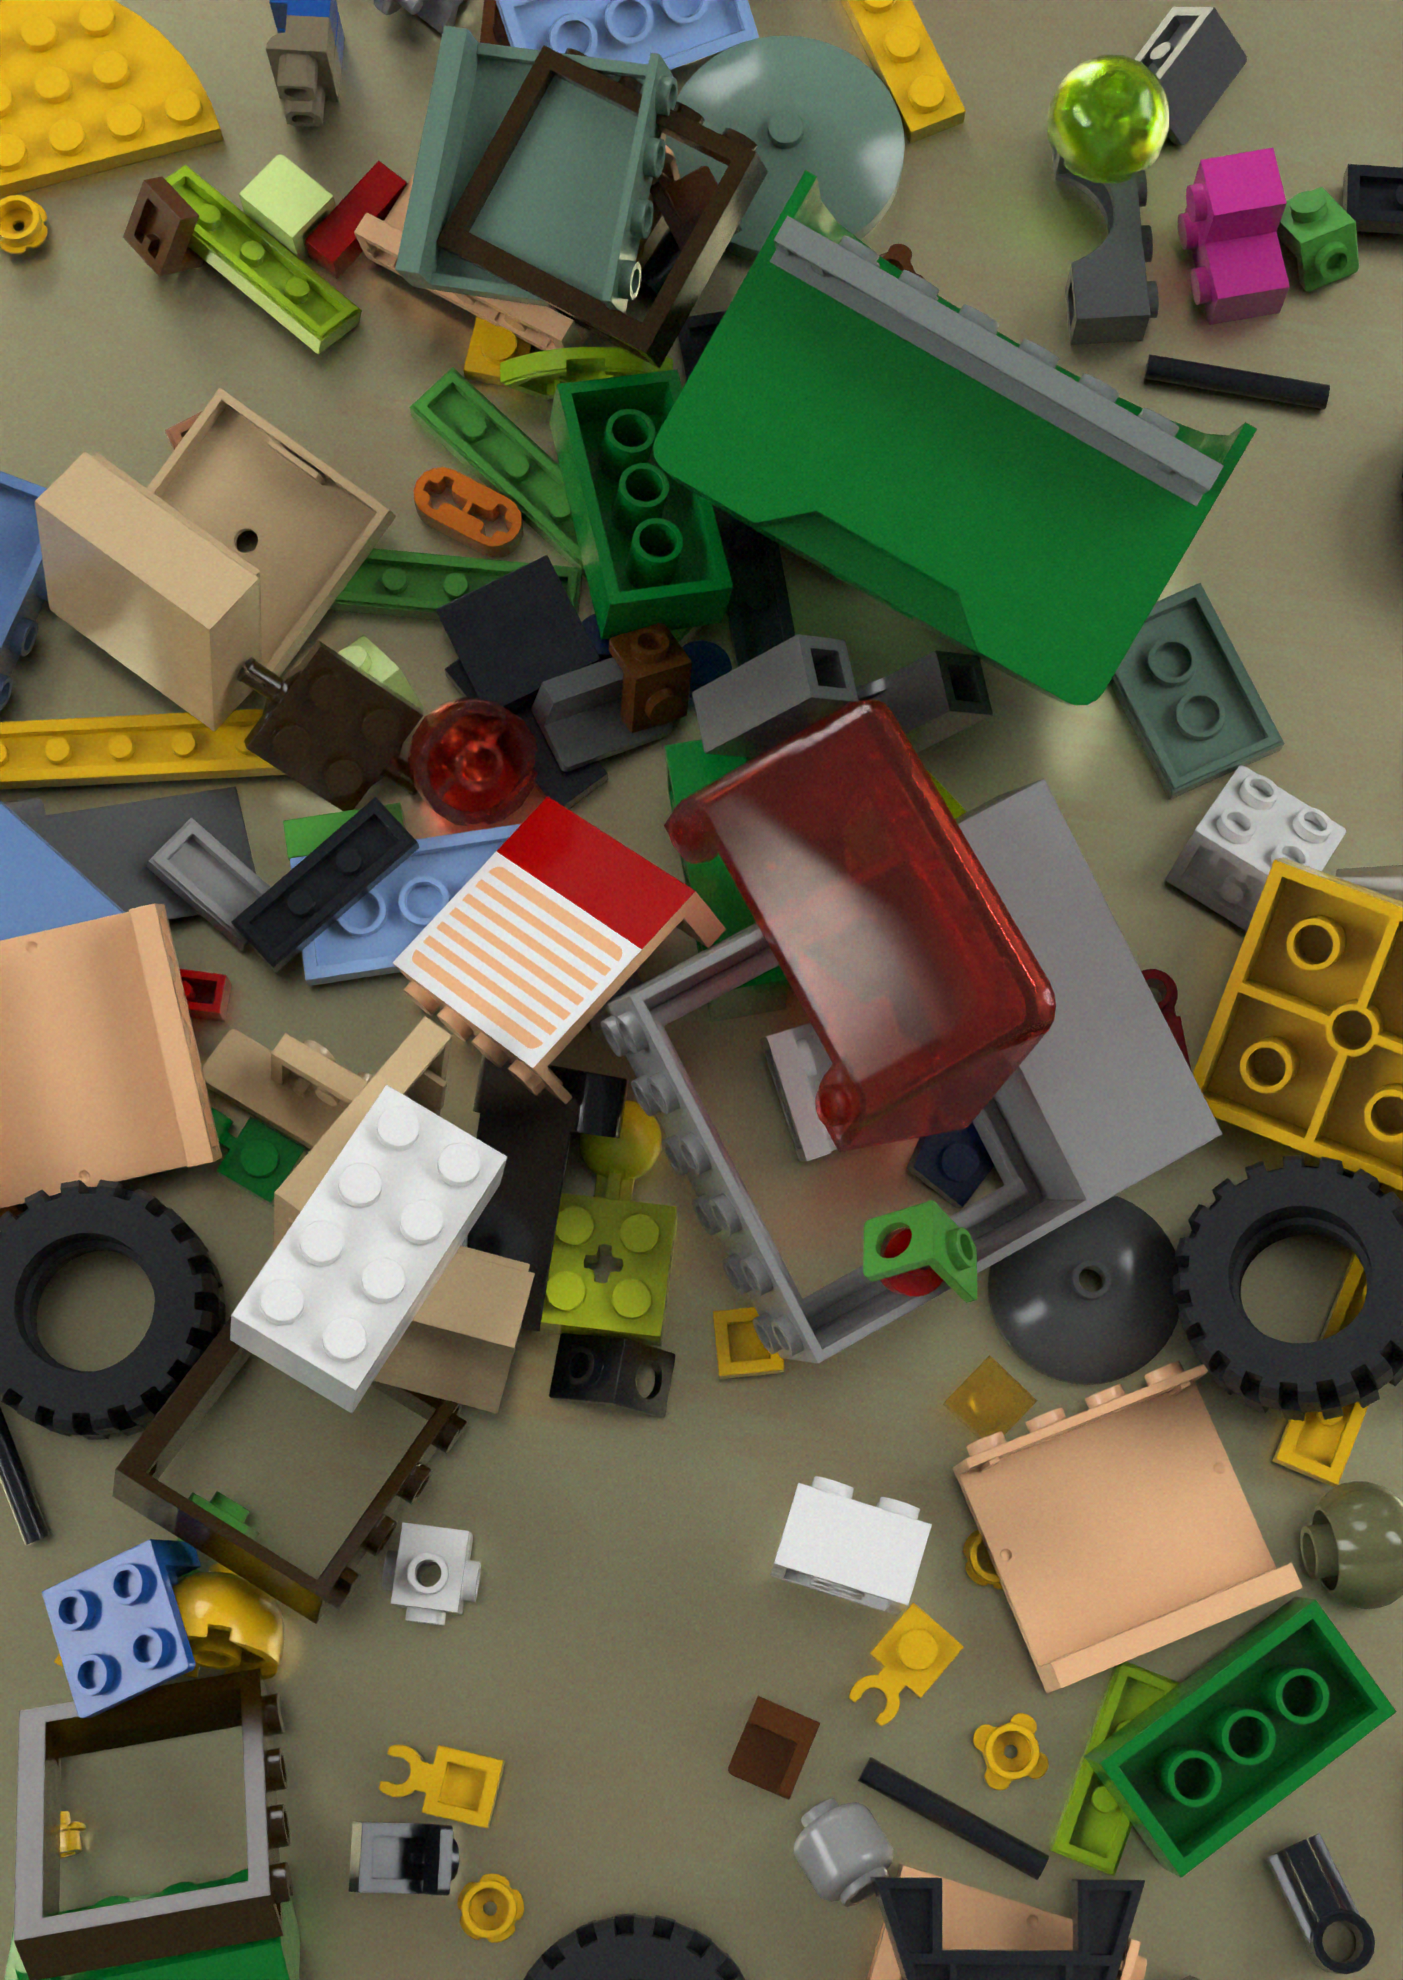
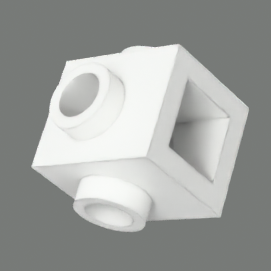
M402 1522L398 1551L388 1550L386 1553L382 1576V1590L392 1591V1605L407 1608L405 1621L445 1626L446 1613L462 1615L464 1601L476 1602L481 1562L470 1560L473 1535L470 1531ZM433 1565L440 1566V1580L433 1586L425 1587L422 1582L424 1571Z

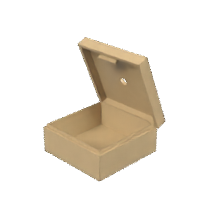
M222 388L217 390L147 488L96 452L91 456L84 451L34 501L49 610L214 732L254 690L237 680L240 669L244 667L247 670L245 662L253 657L258 663L280 677L335 602V599L343 591L396 518V515L386 506ZM244 531H254L258 537L256 548L249 553L240 552L236 545L238 536Z
M425 1016L274 1192L273 1252L386 1085L440 1116L446 1094L447 1082L445 1079L452 1035ZM460 1246L373 1381L498 1414L535 1273L528 1272L530 1264Z

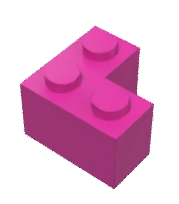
M1267 148L1200 160L1193 185H1188L1186 189L1187 206L1185 213L1178 215V234L1183 250L1191 249L1195 268L1191 270L1190 281L1196 305L1204 304L1209 325L1280 313L1290 285L1276 231L1287 202L1274 149Z

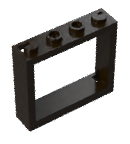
M544 45L436 244L441 249L550 304L549 308L574 320L575 325L660 369L768 171L757 152H755L758 145L744 134L731 128H725L721 135L703 126L705 119L698 112L677 101L675 109H670L669 116L657 114L655 123L662 133L727 165L728 168L643 322L619 310L608 309L602 301L469 233L554 76L638 117L642 94L639 92L643 84L629 76H621L619 81L616 82ZM567 48V50L564 53L571 55L586 56L583 53L572 48Z
M230 1317L115 1469L112 1496L317 1624L330 1605L340 1610L347 1602L361 1577V1574L354 1569L366 1552L376 1557L382 1551L396 1528L397 1521L392 1519L391 1516L401 1501L405 1500L412 1505L420 1496L433 1472L426 1465L437 1449L447 1454L457 1442L467 1424L466 1420L459 1417L463 1404L376 1381L371 1383V1386L425 1418L428 1422L318 1580L158 1481L176 1454L252 1354L230 1340Z
M260 1668L158 1686L92 1718H80L74 1701L19 1711L14 1943L30 1980H42L283 1936L282 1903L290 1901V1896H293V1886L288 1863H280L279 1848L290 1846V1828L285 1805H277L276 1791L287 1789V1771L282 1748L274 1749V1735L284 1734L285 1726L281 1716L280 1696L278 1693L268 1695ZM242 1726L248 1881L59 1915L61 1758Z

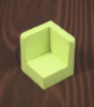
M282 154L277 155L239 193L244 213L302 261L308 257L305 240L336 207L334 196Z

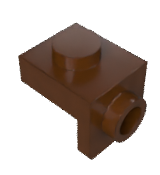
M657 623L610 638L609 652L624 672L620 717L629 731L635 733L687 716L692 661L664 623Z

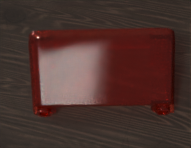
M877 699L849 702L684 798L676 806L665 823L664 827L670 836L672 845L685 861L691 864L710 862L719 853L833 1064L821 1080L815 1097V1108L820 1121L825 1125L839 1152L967 1128L1053 1024L1056 1001L1050 981L893 712L884 702Z

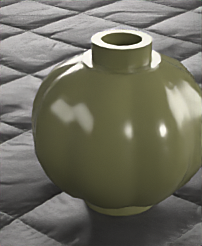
M1367 1481L1343 1483L1330 1490L1316 1505L1311 1516L1310 1525L1303 1526L1301 1529V1554L1309 1577L1311 1579H1320L1322 1586L1332 1596L1353 1607L1375 1609L1392 1604L1403 1595V1501L1385 1487Z

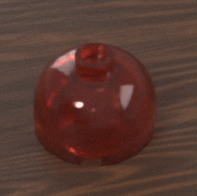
M463 697L444 702L424 717L412 736L408 754L411 781L427 806L455 825L467 826L465 823L478 824L482 822L490 825L501 822L523 805L535 786L537 772L533 770L535 763L534 750L538 752L536 739L523 719L495 701Z

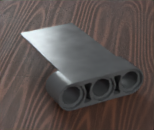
M236 786L46 815L40 797L3 802L125 912H129V909L156 903L165 905L168 920L199 915L196 910L147 868L148 861L191 817L256 874Z

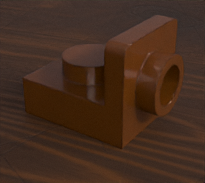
M163 176L144 180L123 238L159 277L200 268L204 263V259L188 247L199 215Z

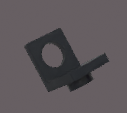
M562 1333L559 1338L549 1397L563 1401L616 1405L663 1418L666 1413L675 1354L627 1338ZM649 1361L654 1368L655 1383L651 1393L646 1398H643L638 1392L636 1377L642 1363Z

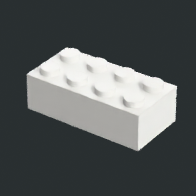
M386 1085L231 1314L230 1340L352 1414L501 1183L507 1156Z

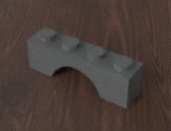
M1128 92L1056 96L1049 125L1054 179L1072 185L1086 193L1101 210L1108 233L1106 239L1096 250L1071 263L1065 288L1070 345L1143 341L1149 318H1157L1159 298L1156 281H1147L1145 262L1152 261L1153 237L1151 226L1141 225L1139 207H1145L1147 202L1145 170L1135 169L1134 152H1140L1141 149L1139 115H1130Z

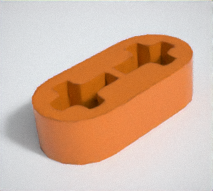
M446 467L432 468L424 472L416 481L413 490L416 510L421 520L429 527L483 555L493 558L504 557L514 552L521 544L524 535L522 515L518 506L508 497L456 470ZM446 487L450 488L453 501L463 509L460 510L449 503L441 504L438 510L434 509L429 494L431 492L442 494ZM475 514L490 522H494L499 515L505 516L508 532L505 533L497 530L492 537L486 536L484 523L474 517Z

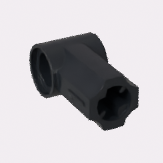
M1320 1833L1265 1858L1305 1939L1306 1951L1312 1962L1325 1972L1336 1974H1350L1364 1968L1374 1954L1375 1938L1373 1931L1367 1921L1360 1916ZM1333 1922H1342L1349 1926L1356 1938V1950L1352 1957L1341 1963L1334 1961L1327 1955L1322 1943L1326 1928Z

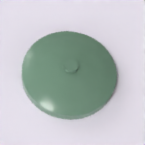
M788 35L769 36L742 42L717 54L702 65L687 81L677 97V102L692 108L705 119L703 126L721 135L725 128H731L754 141L758 145L755 152H757L768 171L739 224L742 231L733 235L725 249L730 253L752 261L756 259L805 170L817 176L821 201L840 225L859 240L869 234L881 221L895 198L901 180L905 150L904 130L898 108L881 79L861 60L837 46L817 39ZM666 135L665 145L674 153L680 178L701 166H707L719 184L728 168L727 165Z

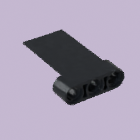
M482 1054L473 1107L474 1112L480 1113L476 1138L507 1156L499 1187L468 1233L467 1247L530 1264L528 1272L535 1273L521 1327L540 1331L571 1131L620 1138L629 1079L549 1065L550 1070L561 1080L562 1086L572 1096V1099L565 1104L545 1088L535 1096L508 1071L512 1063L507 1061L500 1069Z

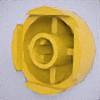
M220 1563L210 1565L208 1572L189 1575L172 1587L196 1663L194 1670L183 1676L198 1679L200 1666L211 1669H226L224 1674L260 1668L263 1680L273 1678L277 1674L284 1649V1622L277 1600Z

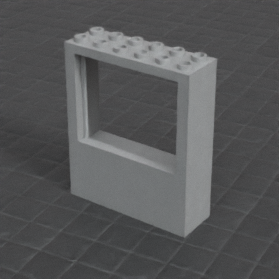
M1045 779L1006 792L610 999L602 1007L606 1019L601 1021L603 1034L609 1046L618 1057L626 1055L637 1079L631 1082L634 1095L648 1116L651 1117L656 1114L668 1137L662 1141L664 1153L670 1165L679 1176L687 1174L698 1198L692 1201L695 1214L709 1235L712 1236L717 1233L729 1256L723 1259L724 1270L739 1294L748 1293L759 1315L753 1319L754 1328L762 1344L771 1354L778 1352L780 1358L819 1364L946 1292L951 1287L943 1280L936 1290L927 1295L918 1297L898 1295L887 1289L880 1280L869 1281L863 1274L862 1265L803 1299L663 1026L867 918L870 919L1005 1185L950 1216L958 1227H964L972 1237L977 1249V1273L1223 1134Z

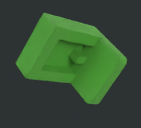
M1319 187L1312 191L1301 192L1286 201L1287 204L1276 232L1278 238L1297 257L1300 285L1309 292L1356 273L1359 269L1356 221L1323 187Z

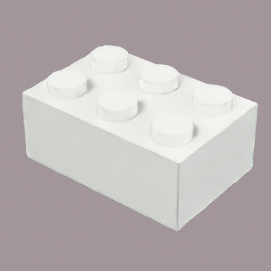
M815 1476L812 1486L798 1483L770 1576L898 1615L909 1605L932 1524L917 1520L920 1508L886 1497H880L876 1507L852 1500L853 1487L823 1477Z

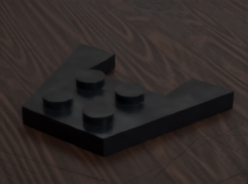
M870 1877L902 1980H1116L1145 1884V1880L1072 1879L1073 1950L942 1949V1878Z

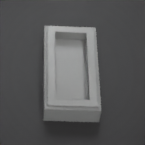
M191 817L148 861L147 868L242 951L249 943L234 928L231 922L271 887Z

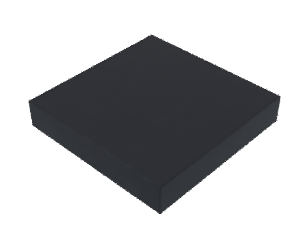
M548 555L435 609L490 721L535 700L543 681L601 662Z

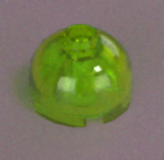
M1104 54L1078 63L1062 78L1049 105L1047 115V139L1051 148H1053L1054 144L1057 152L1064 158L1063 165L1072 174L1094 183H1121L1131 179L1132 173L1142 170L1147 165L1148 168L1157 161L1169 132V98L1161 80L1142 62L1125 55Z

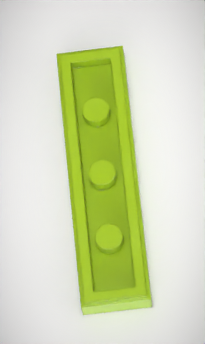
M186 164L165 178L199 215L188 247L319 355L359 324L362 312L359 307Z

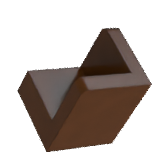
M707 166L699 167L666 187H663L658 181L652 184L650 188V194L681 251L718 186L714 175ZM740 225L737 227L734 235L742 231Z
M758 1696L729 1764V1773L789 1800L820 1722Z

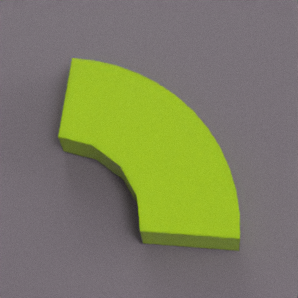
M569 347L521 355L501 362L500 383L509 388L548 400L554 398L557 384L673 370V359L666 357L659 369L621 348Z

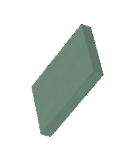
M1201 583L1157 601L1111 679L1110 685L1169 800L1229 774L1237 770L1241 765L1247 766L1282 749L1285 743Z

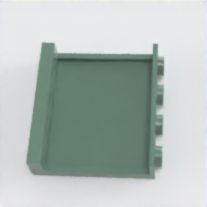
M444 26L395 270L413 287L550 307V304L441 249L436 244L541 50L480 43L466 28ZM560 53L616 82L619 81L621 76H629L643 84L639 92L642 94L638 117L554 76L469 233L602 301L608 309L626 313L628 299L635 300L640 288L641 265L639 262H636L640 238L646 239L649 236L653 222V203L651 200H648L652 178L661 175L665 162V141L660 139L662 132L655 123L657 114L669 116L670 109H675L678 94L677 79L673 77L663 58L657 53H650L648 64Z

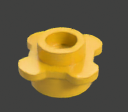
M1018 1713L1011 1718L1009 1723L997 1727L983 1724L975 1730L973 1745L983 1754L987 1766L984 1779L991 1788L1005 1790L1013 1780L1025 1776L1039 1779L1047 1772L1049 1761L1047 1756L1040 1752L1038 1741L1034 1736L1037 1724L1031 1716ZM1013 1745L1016 1747L1017 1754L1014 1758L1005 1756L1004 1749L1006 1746Z

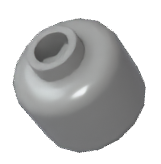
M831 1798L817 1804L803 1815L801 1823L805 1828L794 1842L793 1853L821 1899L830 1902L841 1900L844 1906H853L875 1894L870 1877H891L887 1869L893 1861V1847L865 1805L853 1802L839 1806L836 1800Z

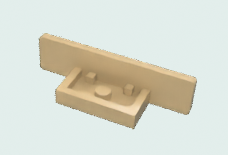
M231 1029L227 1032L202 1067L208 1089L309 1149L314 1147L373 1078V1075L365 1072H359L356 1075L337 1064L335 1057L325 1047L314 1041L304 1040L302 1043L285 1033L272 1051L236 1029Z

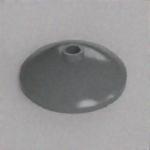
M1113 1196L990 1266L988 1296L995 1324L1007 1345L1022 1361L1050 1378L1081 1385L1103 1384L1124 1378L1149 1363L1166 1345L1177 1325L1179 1308L1173 1294V1275L1178 1273L1179 1268L1175 1258L1176 1251L1166 1233L1150 1215L1135 1204L1121 1197ZM1087 1269L1096 1271L1102 1279L1101 1289L1094 1292L1085 1290L1079 1282L1080 1272Z

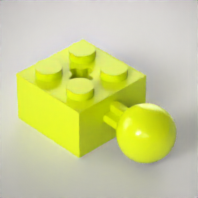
M626 1100L620 1138L579 1134V1148L582 1158L587 1166L596 1174L594 1197L568 1193L561 1194L540 1331L535 1332L627 1338L646 1345L662 1347L677 1225V1206L632 1201L635 1179L643 1176L653 1167L659 1157L662 1146V1136L658 1122L654 1116H648L637 1102ZM601 1256H611L613 1263L622 1267L621 1272H610L608 1282L606 1283L596 1282L594 1270L588 1268L590 1263L598 1262Z

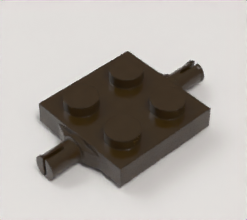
M317 640L301 663L284 674L282 678L258 663L253 657L245 662L247 670L244 667L240 669L237 680L267 698L261 718L244 740L246 749L342 811L354 810L370 787L384 776L408 791L412 796L420 791L417 783L422 787L425 784L427 773L419 770L399 756L402 744L423 717L420 708L321 641Z

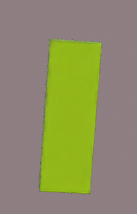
M1127 1661L1114 1666L1049 1851L1115 1876L1133 1825L1084 1756L1178 1686L1180 1682Z

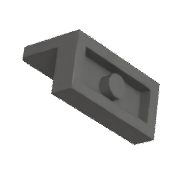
M1172 7L1109 93L1128 92L1130 112L1152 113L1173 144L1185 145L1246 64L1247 56L1215 7Z
M613 657L543 681L531 711L559 767L564 772L575 770L666 737L673 729L671 721L667 724L653 726L635 733L629 731L620 717L624 672Z

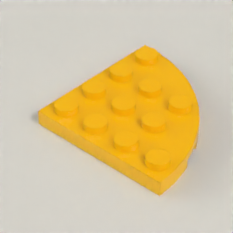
M0 0V198L224 140L212 103L198 76L168 39L135 12L115 0Z

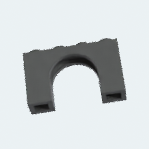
M801 634L793 636L692 692L705 754L888 768L993 716L980 657L977 655L936 650L888 676L855 687L845 640Z

